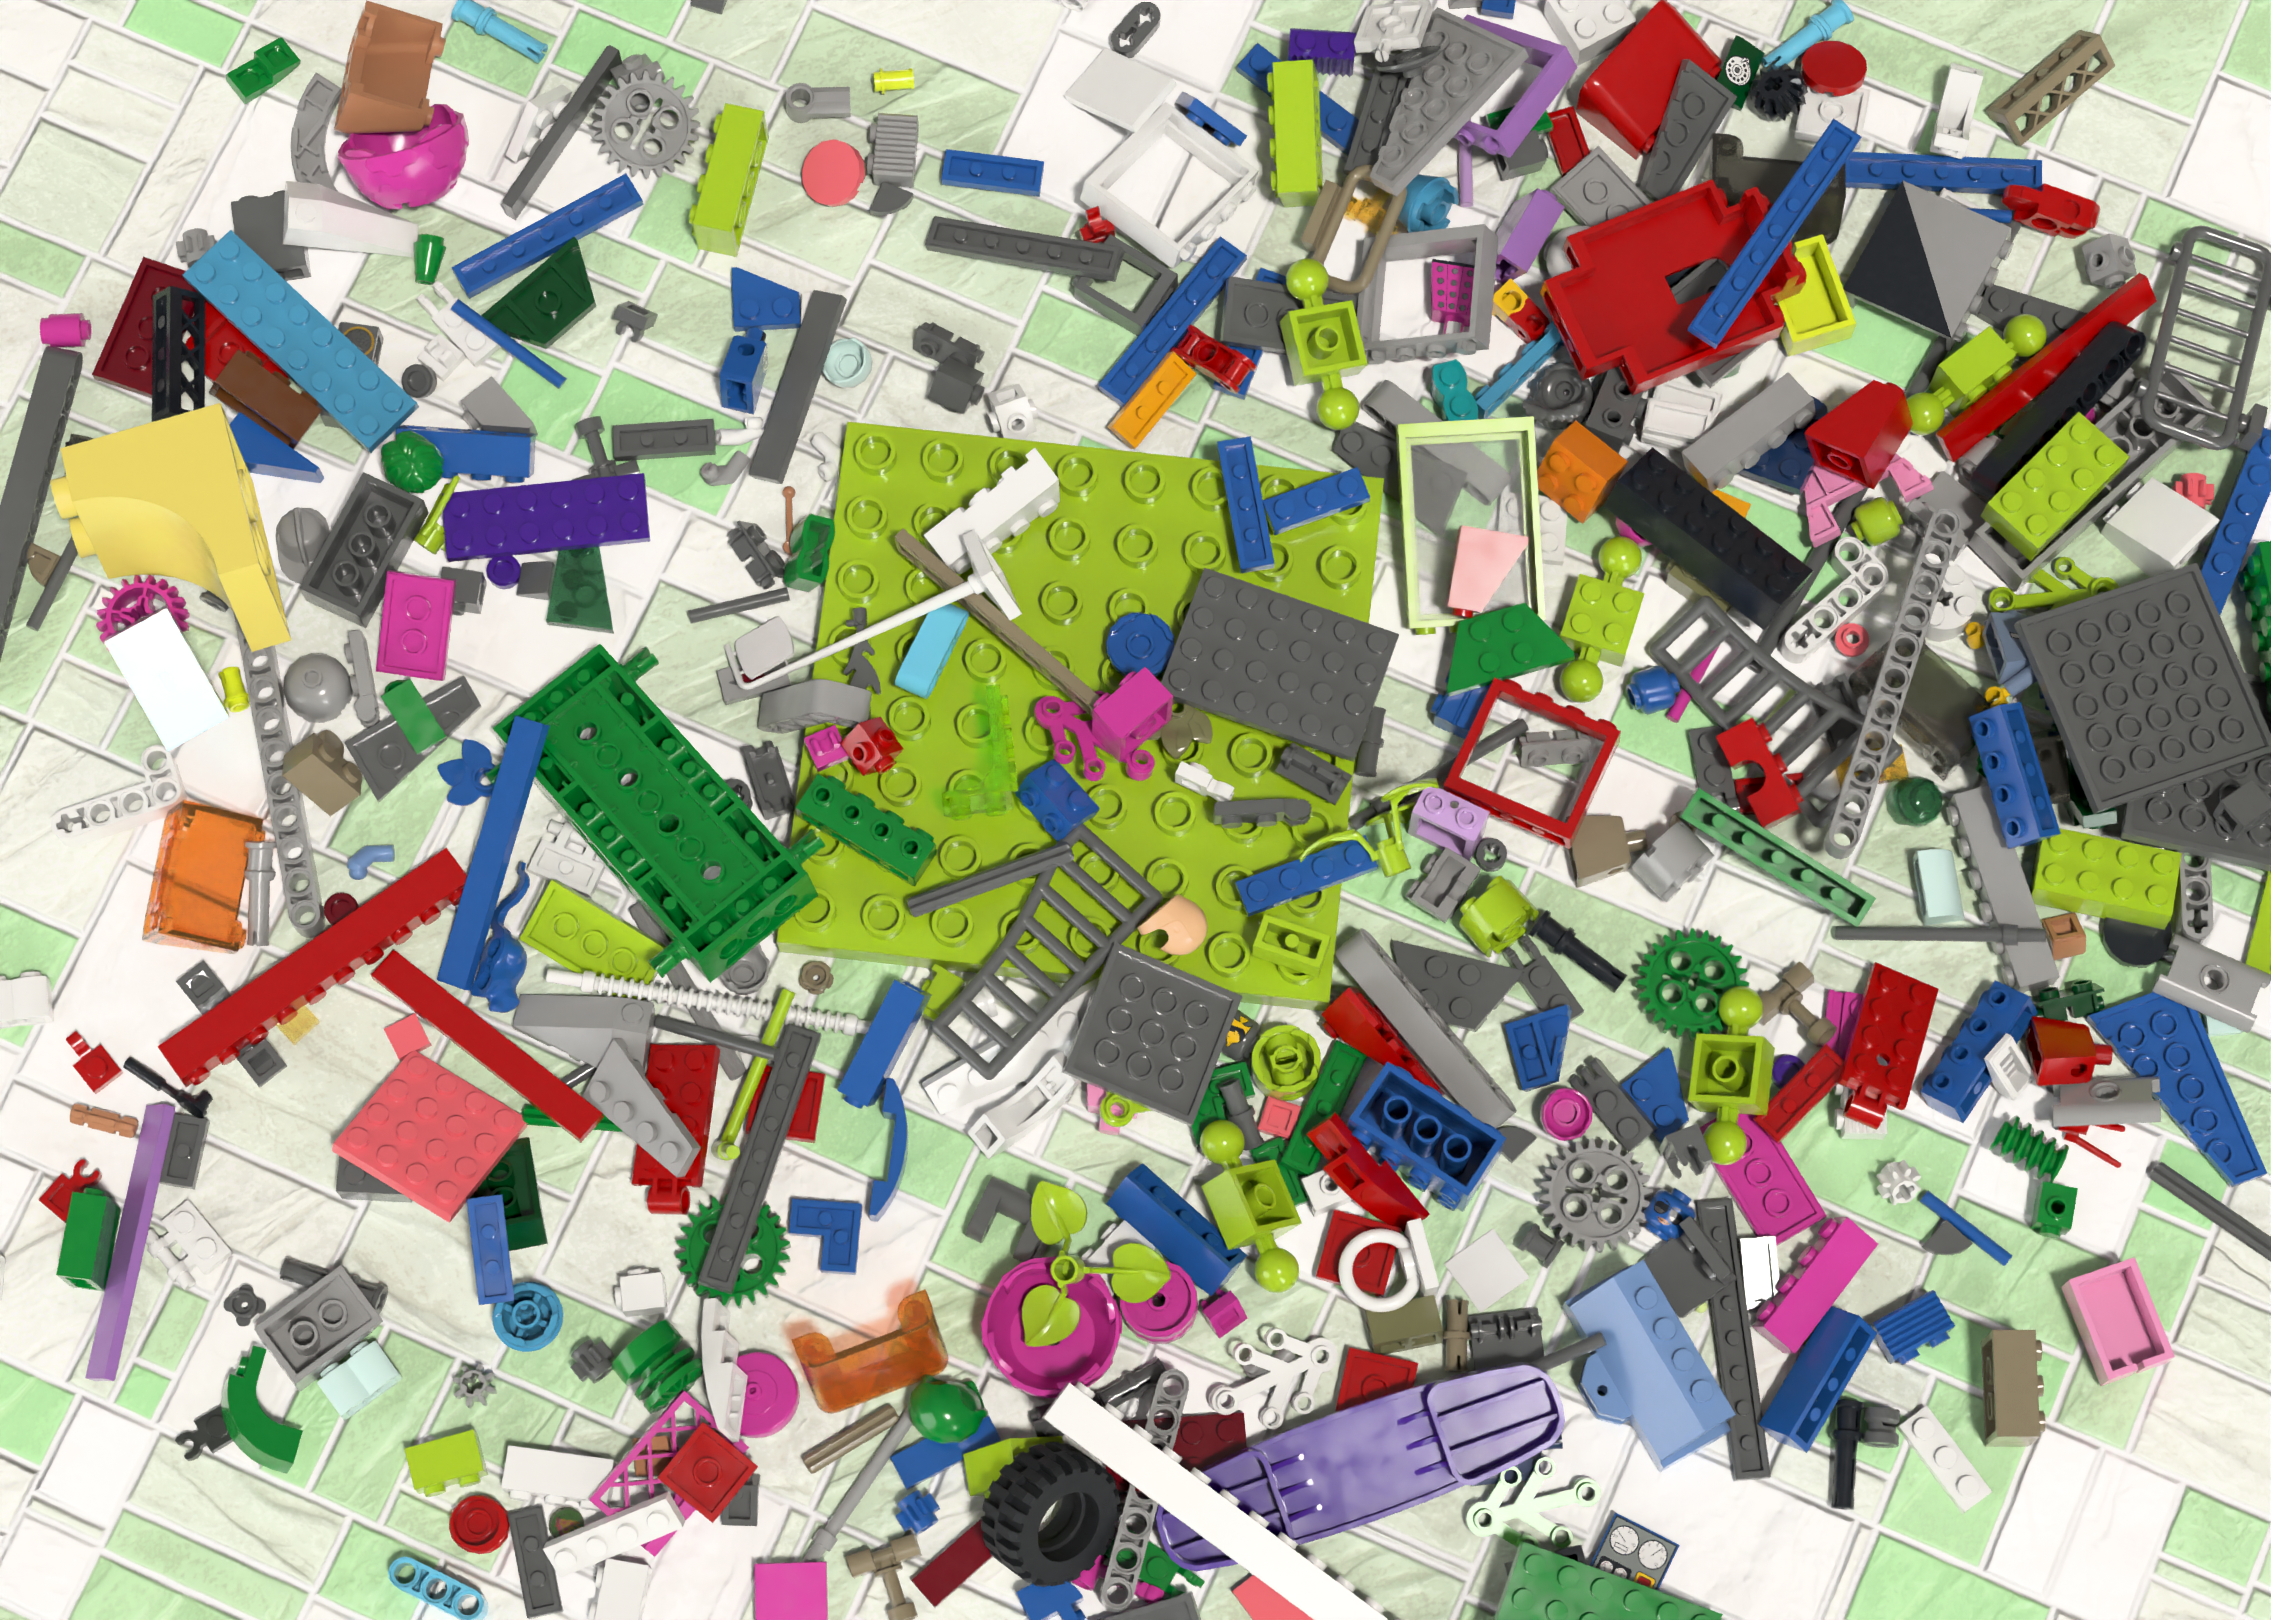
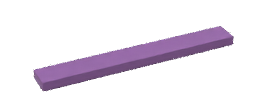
M167 1104L146 1105L85 1378L89 1380L114 1381L116 1378L175 1114V1107Z

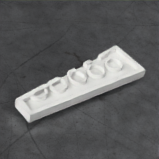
M1099 977L1079 988L994 1079L986 1080L962 1058L922 1082L939 1113L942 1115L1035 1077L1047 1062L1060 1052H1063L1068 1058ZM1024 1021L1007 1031V1033L1013 1038L1027 1023ZM992 1040L977 1049L976 1052L990 1063L1003 1048L996 1041Z

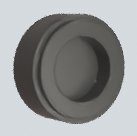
M413 364L406 368L402 375V387L412 397L425 398L430 396L436 389L437 376L434 370L427 365Z

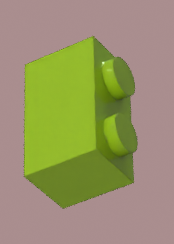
M1264 914L1253 944L1252 956L1319 978L1330 946L1331 936Z
M474 1429L404 1448L414 1490L418 1494L424 1493L425 1497L443 1494L446 1492L445 1487L458 1483L460 1488L476 1485L481 1482L480 1477L488 1475L479 1436Z

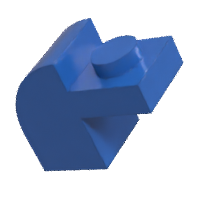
M1067 1581L1062 1585H1049L1046 1587L1035 1586L1032 1583L1016 1592L1017 1598L1029 1620H1049L1057 1615L1060 1616L1061 1620H1087L1081 1609L1077 1611L1073 1609L1075 1605L1084 1601L1083 1595L1074 1585Z

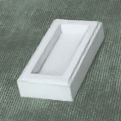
M1649 398L1642 433L1694 443L1712 429L1715 411Z

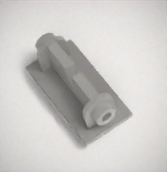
M1577 730L1556 731V740L1550 741L1549 732H1527L1525 736L1518 737L1519 750H1521V767H1542L1544 765L1589 762L1590 738H1588V735Z

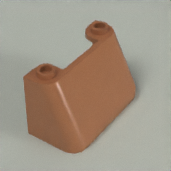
M366 0L347 56L334 130L345 134L412 132L421 131L423 125L429 127L434 107L429 106L430 99L426 97L433 60L435 56H442L446 38L441 37L443 23Z

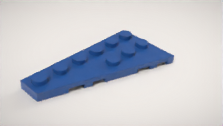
M2152 992L2088 1015L2087 1021L2107 1044L2112 1046L2113 1051L2136 1077L2159 1076L2160 1092H2152V1096L2156 1100H2160V1105L2231 1187L2241 1185L2267 1174L2198 1011Z

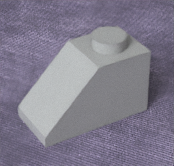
M492 376L461 400L465 412L462 414V417L471 429L476 430L479 428L480 430L534 433L536 437L538 436L534 423Z

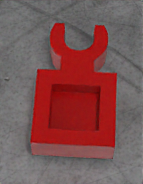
M84 1159L75 1164L73 1176L70 1180L61 1174L39 1198L43 1205L65 1223L67 1222L72 1192L83 1193L84 1188L95 1186L102 1178V1174L97 1170L92 1176L88 1178L83 1177V1171L89 1165Z

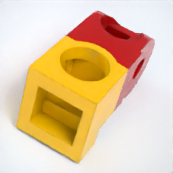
M1511 278L1494 294L1492 315H1497L1526 344L1533 340L1536 341L1550 324L1547 316Z

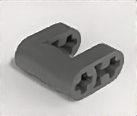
M993 1176L974 1212L965 1236L982 1243L997 1213H1000L1026 1225L1013 1258L1021 1262L1033 1259L1042 1242L1037 1237L1031 1221L1033 1194Z

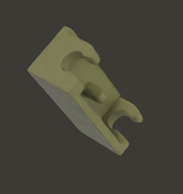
M1434 1295L1411 1299L1403 1307L1389 1312H1373L1365 1309L1366 1324L1373 1353L1386 1355L1443 1343V1328Z

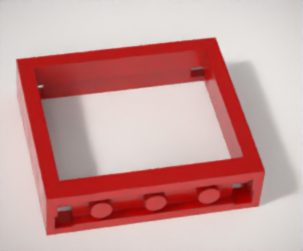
M1494 678L1443 785L1444 790L1489 811L1490 816L1570 849L1620 743L1621 731L1617 730V727L1610 721L1605 719H1598L1596 721L1586 717L1585 713L1577 707L1567 705L1565 708L1553 703L1554 700L1544 693L1535 692V694L1527 692L1522 689L1520 684L1513 680L1504 679L1501 681ZM1498 698L1604 742L1567 823L1461 778Z

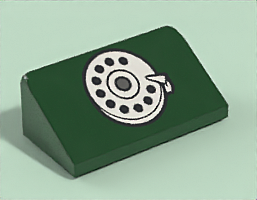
M1735 35L1717 81L1737 96L1731 108L1741 111L1752 86V80L1755 79L1761 59L1765 53Z

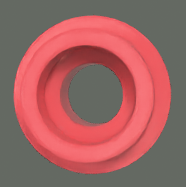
M1845 624L1835 635L1836 648L1845 656L1857 657L1866 651L1869 645V635L1858 624ZM1853 634L1858 638V642L1851 644L1847 641L1846 636Z

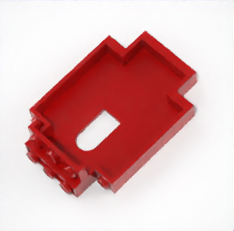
M1713 179L1567 236L1562 249L1572 270L1545 280L1540 294L1582 381L1619 366L1632 395H1636L1779 337L1784 327L1785 319L1781 308L1778 305L1774 306V304L1799 294L1807 278L1803 264L1791 252V241L1716 349L1687 331L1713 291L1678 305L1665 279L1667 276L1712 259L1722 260L1731 267L1773 206L1768 198L1760 193L1757 186L1744 191L1740 202L1727 208L1728 203L1724 191L1721 188H1717Z

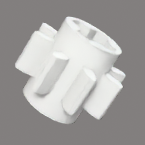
M1902 1160L1900 1163H1887L1881 1173L1876 1176L1881 1183L1877 1190L1883 1199L1889 1198L1893 1205L1910 1202L1917 1192L1921 1191L1917 1183L1921 1178L1915 1167H1909L1905 1160Z

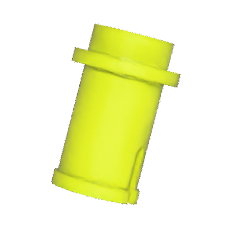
M879 68V72H873L875 92L881 91L882 95L885 94V91L914 89L912 68L883 71V68Z
M228 667L218 673L226 697L224 705L233 713L244 711L250 706L249 694L245 691L239 667Z

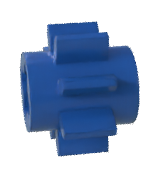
M917 1490L897 1504L901 1512L896 1515V1519L905 1532L912 1528L915 1534L918 1535L939 1521L935 1512L940 1510L931 1493L924 1497L920 1490Z

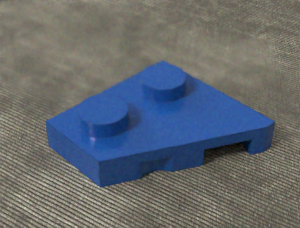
M731 267L735 332L747 331L749 328L777 330L801 327L799 292L738 267Z
M1668 1047L1622 1084L1623 1088L1658 1128L1652 1134L1660 1144L1666 1135L1678 1131L1689 1121L1672 1051Z

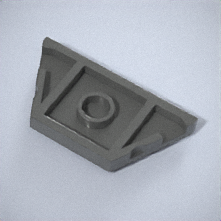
M1395 940L1393 943L1397 966L1448 1026L1476 1032L1487 1020V1016L1491 1011L1495 1010L1503 1002L1505 995L1524 976L1523 970Z

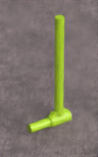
M782 989L760 1043L774 1047L794 999V992ZM754 1057L722 1138L712 1145L711 1151L715 1158L728 1161L739 1157L740 1149L734 1143L767 1065V1059Z

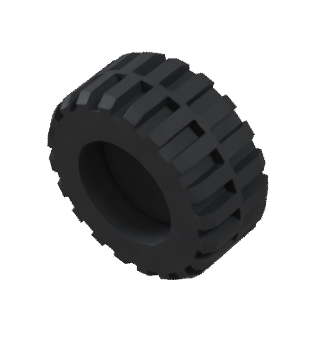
M1047 1442L1045 1446L1037 1444L1029 1447V1452L1023 1451L1014 1456V1461L1010 1465L1005 1464L999 1471L1001 1475L998 1480L992 1481L989 1487L991 1493L989 1498L984 1499L982 1507L985 1516H981V1529L984 1531L983 1540L985 1546L989 1548L990 1554L997 1561L1026 1582L1033 1583L1035 1586H1057L1065 1584V1580L1073 1581L1081 1577L1080 1573L1083 1570L1089 1571L1095 1565L1094 1561L1099 1555H1104L1108 1549L1106 1545L1109 1539H1113L1116 1533L1114 1525L1115 1521H1119L1120 1508L1117 1506L1120 1504L1119 1491L1116 1489V1482L1113 1476L1107 1472V1469L1074 1446L1059 1442ZM1063 1497L1061 1506L1053 1520L1039 1531L1040 1524L1049 1508Z

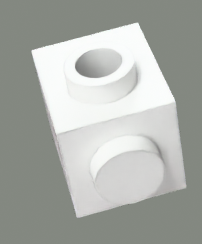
M1325 1170L1301 1179V1186L1308 1198V1205L1314 1217L1353 1201Z
M634 1269L628 1271V1276L620 1277V1287L614 1288L617 1309L622 1308L626 1317L668 1313L666 1283L662 1272L649 1273L648 1269Z

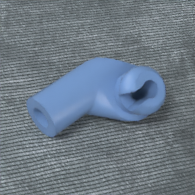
M367 845L362 847L348 859L347 868L349 869V876L352 879L361 880L367 876V867L373 862H394V845Z

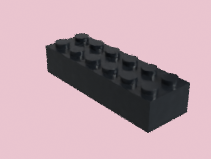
M1653 447L1618 480L1603 507L1763 630L1796 598L1813 572L1811 568Z

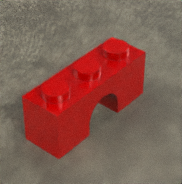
M1752 717L1716 736L1730 766L1734 770L1750 763L1758 764L1764 769V785L1759 791L1747 797L1764 829L1768 830L1803 812L1799 803L1803 802L1804 799L1795 783L1788 784L1783 773L1789 770L1779 752L1773 755L1768 745V742L1773 739L1764 722L1757 724L1756 720Z

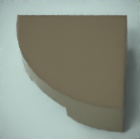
M31 542L27 553L29 569L35 580L45 588L61 556Z

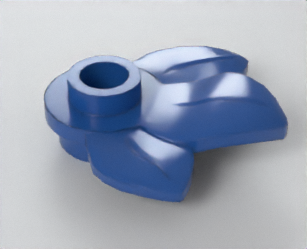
M465 739L462 745L463 759L444 762L437 768L444 782L453 787L448 794L447 801L458 806L471 805L480 797H491L494 789L493 784L489 786L481 784L482 779L486 777L485 773L496 766L492 764L490 750L477 741Z

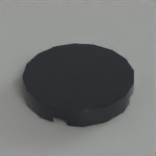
M2106 917L2102 926V943L2107 953L2120 965L2127 967L2147 968L2157 963L2168 951L2172 939L2170 922L2164 930Z

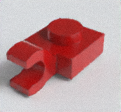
M1099 206L1085 210L1088 223L1079 229L1080 240L1104 243L1110 234L1115 237L1113 224L1107 219L1102 221Z
M77 1031L65 1039L81 1059L73 1067L93 1093H99L123 1074L122 1070L101 1044L92 1050Z

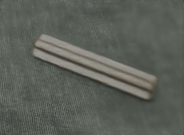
M891 1405L885 1406L806 1454L802 1458L803 1463L811 1474L816 1473L895 1425L899 1420L898 1414Z

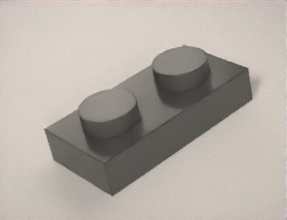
M174 1114L159 1181L160 1184L195 1190L210 1124L208 1119Z

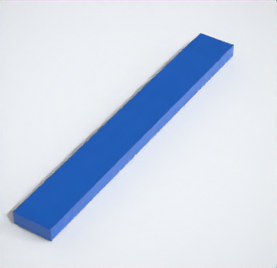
M1833 118L1694 318L1687 331L1713 348H1717L1862 138L1860 135Z
M515 715L437 980L471 991L550 727L549 725Z

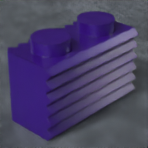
M1290 28L1288 61L1313 59L1318 74L1325 75L1327 73L1329 76L1340 74L1342 77L1347 74L1350 77L1353 75L1356 32Z

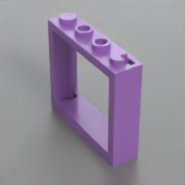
M1467 14L1464 20L1525 48L1529 57L1524 62L1543 68L1497 130L1468 121L1453 137L1466 146L1475 145L1483 148L1489 154L1496 155L1498 153L1510 158L1578 67L1566 46Z

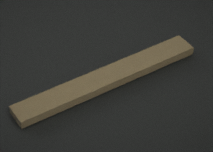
M902 529L895 536L897 550L944 591L965 582L905 529ZM973 593L957 600L958 603L1093 717V706L1100 698L1098 694L1015 623L1010 621L981 594Z

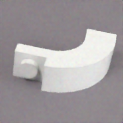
M1955 63L1950 64L1935 121L1930 152L1959 159L1963 158L1969 144L1970 126L1983 80V70Z
M1063 1052L1054 1055L1019 1092L997 1107L985 1112L967 1132L988 1159L1003 1152L1028 1135L1054 1114L1074 1094L1072 1090L1081 1080L1062 1073L1067 1060Z

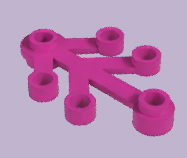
M1095 691L1100 697L1105 694L1103 691ZM1047 696L1040 699L1035 706L1034 715L1043 728L1050 730L1055 747L1054 759L1061 764H1068L1074 759L1076 748L1072 742L1066 739L1064 728L1076 735L1084 762V776L1090 781L1100 780L1104 775L1105 763L1100 758H1097L1094 745L1109 754L1111 753L1092 734L1093 720L1081 721L1074 717L1075 715L1087 713L1074 701L1065 703L1062 699L1055 696ZM1047 709L1056 710L1057 713H1050ZM1066 749L1070 752V754L1063 755L1059 752V750ZM1142 749L1133 751L1123 760L1126 763V773L1132 779L1143 781L1152 775L1155 761L1148 751ZM1136 760H1142L1146 764H1139ZM1095 766L1100 771L1092 772L1089 767Z

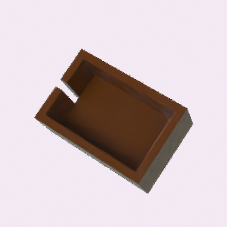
M238 349L214 381L209 393L236 413L241 412L292 449H295L322 411L317 407L318 401L304 391L299 394L289 386L291 382L281 373L274 371L272 374L261 366L263 361L252 352L246 351L243 353Z

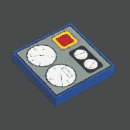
M1615 1513L1589 1566L1659 1590L1680 1545Z

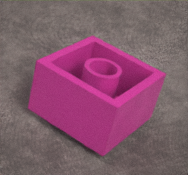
M1146 667L1138 673L1135 671L1130 672L1120 682L1119 689L1111 695L1105 693L1093 706L1092 734L1119 763L1171 721L1173 695Z

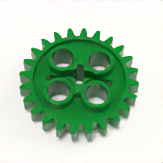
M1691 928L1688 938H1684L1682 932L1677 930L1675 941L1664 935L1662 938L1664 947L1656 943L1652 944L1651 950L1655 956L1644 954L1642 960L1648 966H1639L1637 973L1645 978L1637 980L1635 987L1645 989V991L1638 995L1637 1000L1642 1002L1648 1001V1004L1643 1009V1014L1654 1012L1655 1016L1651 1024L1655 1025L1661 1021L1664 1022V1034L1671 1028L1676 1029V1039H1679L1683 1031L1688 1032L1690 1041H1694L1697 1032L1710 1034L1711 1028L1715 1033L1721 1034L1723 1031L1721 1022L1723 1021L1719 1015L1718 1007L1722 995L1730 988L1736 986L1749 987V982L1740 980V978L1746 975L1747 968L1736 967L1741 961L1742 956L1739 955L1731 958L1729 954L1733 945L1730 944L1725 948L1720 947L1722 939L1720 935L1711 942L1709 941V931L1705 930L1701 938L1696 937L1694 928ZM1675 957H1681L1687 961L1689 968L1684 971L1677 970L1672 966L1671 960ZM1710 966L1718 968L1721 971L1722 978L1718 980L1708 978L1705 974V968ZM1668 975L1670 978L1674 980L1667 981L1664 980L1662 976ZM1690 979L1696 980L1697 987L1695 991L1688 989ZM1668 989L1674 990L1679 994L1680 1001L1669 1003L1663 998L1662 992ZM1719 989L1722 991V994L1718 995L1712 990ZM1699 999L1709 1000L1714 1007L1713 1011L1708 1013L1700 1011L1697 1008L1696 1001Z
M715 1197L712 1198L713 1208L710 1210L702 1204L699 1205L702 1213L700 1217L689 1214L688 1217L693 1224L692 1228L681 1227V1231L688 1237L687 1239L677 1240V1245L686 1249L685 1252L676 1255L678 1261L687 1262L686 1265L679 1269L682 1275L692 1274L686 1282L688 1287L698 1284V1279L711 1245L705 1240L706 1234L711 1229L717 1228L725 1205H720ZM766 1205L761 1210L756 1224L759 1232L750 1241L739 1273L740 1279L736 1282L732 1295L699 1285L696 1291V1295L699 1298L709 1292L708 1299H718L720 1297L722 1298V1305L726 1308L730 1300L735 1299L740 1309L743 1305V1298L748 1297L749 1301L755 1305V1294L758 1292L765 1298L769 1297L765 1288L768 1284L775 1288L779 1287L774 1277L775 1275L786 1276L787 1272L780 1266V1263L791 1261L790 1256L782 1253L783 1250L789 1249L791 1244L790 1241L780 1240L788 1232L786 1227L775 1228L780 1223L781 1218L779 1215L768 1218L771 1212L769 1205ZM749 1259L761 1260L762 1268L759 1272L748 1274L744 1271V1265Z

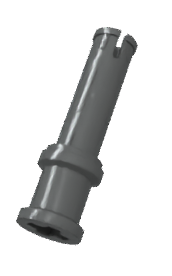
M288 1257L282 1265L280 1279L310 1288L330 1272ZM350 1276L372 1307L380 1314L387 1299L388 1287L382 1284L377 1287L362 1282L359 1276Z

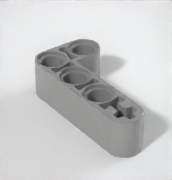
M815 679L764 693L758 729L765 732L784 734L827 722L855 728L858 723L867 721L869 718L872 692L831 680Z
M2172 850L2182 853L2174 900L2175 933L2202 944L2213 930L2214 924L2211 858ZM2184 856L2194 857L2198 861L2199 867L2194 868L2187 865ZM2186 889L2197 891L2200 900L2194 901L2188 898ZM2193 920L2194 927H2188ZM2195 929H2200L2199 933H2195Z

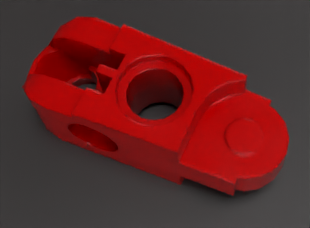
M2043 183L2036 189L2021 185L2006 186L2002 198V203L2007 208L2015 211L2014 221L2054 237L2059 235L2069 239L2083 236L2088 230L2095 228L2101 210L2100 206L2090 199Z

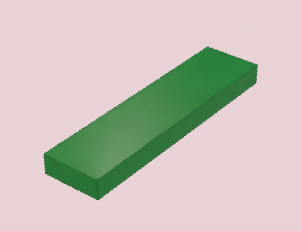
M1336 1040L1279 1165L1305 1177L1314 1174L1322 1153L1308 1137L1307 1133L1312 1127L1335 1112L1340 1117L1367 1055Z

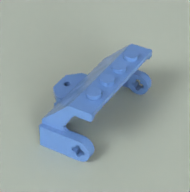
M1644 1260L1618 1271L1565 1301L1562 1308L1581 1340L1602 1332L1607 1343L1606 1346L1589 1352L1591 1356L1586 1359L1583 1365L1578 1385L1579 1392L1595 1419L1619 1426L1630 1421L1660 1473L1732 1431L1727 1420L1736 1415ZM1598 1391L1602 1392L1604 1396L1599 1395Z

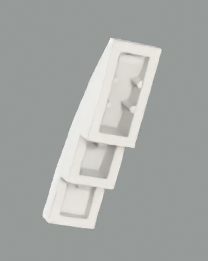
M717 1298L704 1299L701 1343L702 1366L708 1400L718 1430L731 1442H739L748 1375L737 1366L739 1343L728 1333L731 1312Z

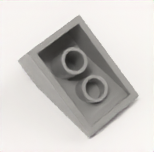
M340 1265L256 1326L254 1330L300 1392L321 1377L320 1374L325 1368L335 1362H339L379 1326L383 1320L342 1265Z

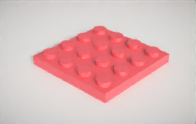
M410 1051L333 1143L332 1151L450 1223L465 1205L467 1199L473 1195L527 1128L528 1123L523 1121L521 1114L417 1051Z

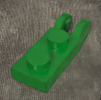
M1127 1527L1129 1532L1137 1534L1136 1532ZM1115 1537L1113 1538L1112 1542L1108 1546V1549L1104 1553V1556L1109 1559L1113 1549ZM1148 1541L1139 1575L1140 1580L1160 1588L1171 1597L1185 1593L1170 1585L1176 1574L1186 1579L1194 1587L1201 1588L1205 1583L1203 1579L1190 1570L1180 1567L1170 1559L1168 1553ZM1122 1551L1116 1557L1118 1565L1124 1569H1131L1136 1565V1557L1130 1551Z

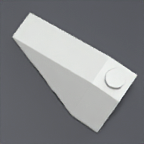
M294 181L285 182L283 244L414 257L413 243L417 242L418 224L320 184Z

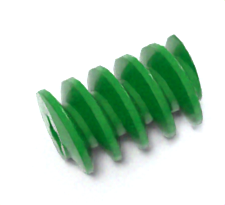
M2018 1115L2013 1116L2008 1121L2006 1120L1988 1150L1991 1151L1996 1146L2001 1145L2000 1157L2004 1158L2010 1152H2013V1165L2025 1159V1172L2028 1173L2036 1166L2038 1167L2037 1179L2040 1180L2045 1175L2050 1174L2049 1182L2052 1183L2067 1159L2069 1146L2064 1144L2056 1150L2057 1139L2055 1137H2051L2044 1143V1131L2040 1129L2031 1135L2032 1124L2030 1122L2019 1128L2020 1117Z

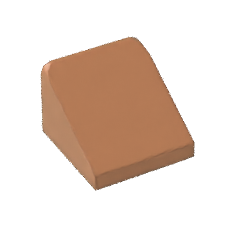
M2075 912L2042 919L2043 929H2046V938L2054 960L2085 953L2086 934Z
M655 1436L651 1439L652 1453L671 1452L670 1438L668 1436ZM640 1438L632 1439L633 1446L638 1442ZM646 1446L638 1455L646 1454ZM671 1457L652 1458L653 1476L660 1475L671 1461ZM647 1459L634 1460L636 1477H647Z

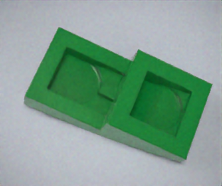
M280 37L254 51V59L226 74V81L243 103L247 104L288 76L300 65V59L284 39Z

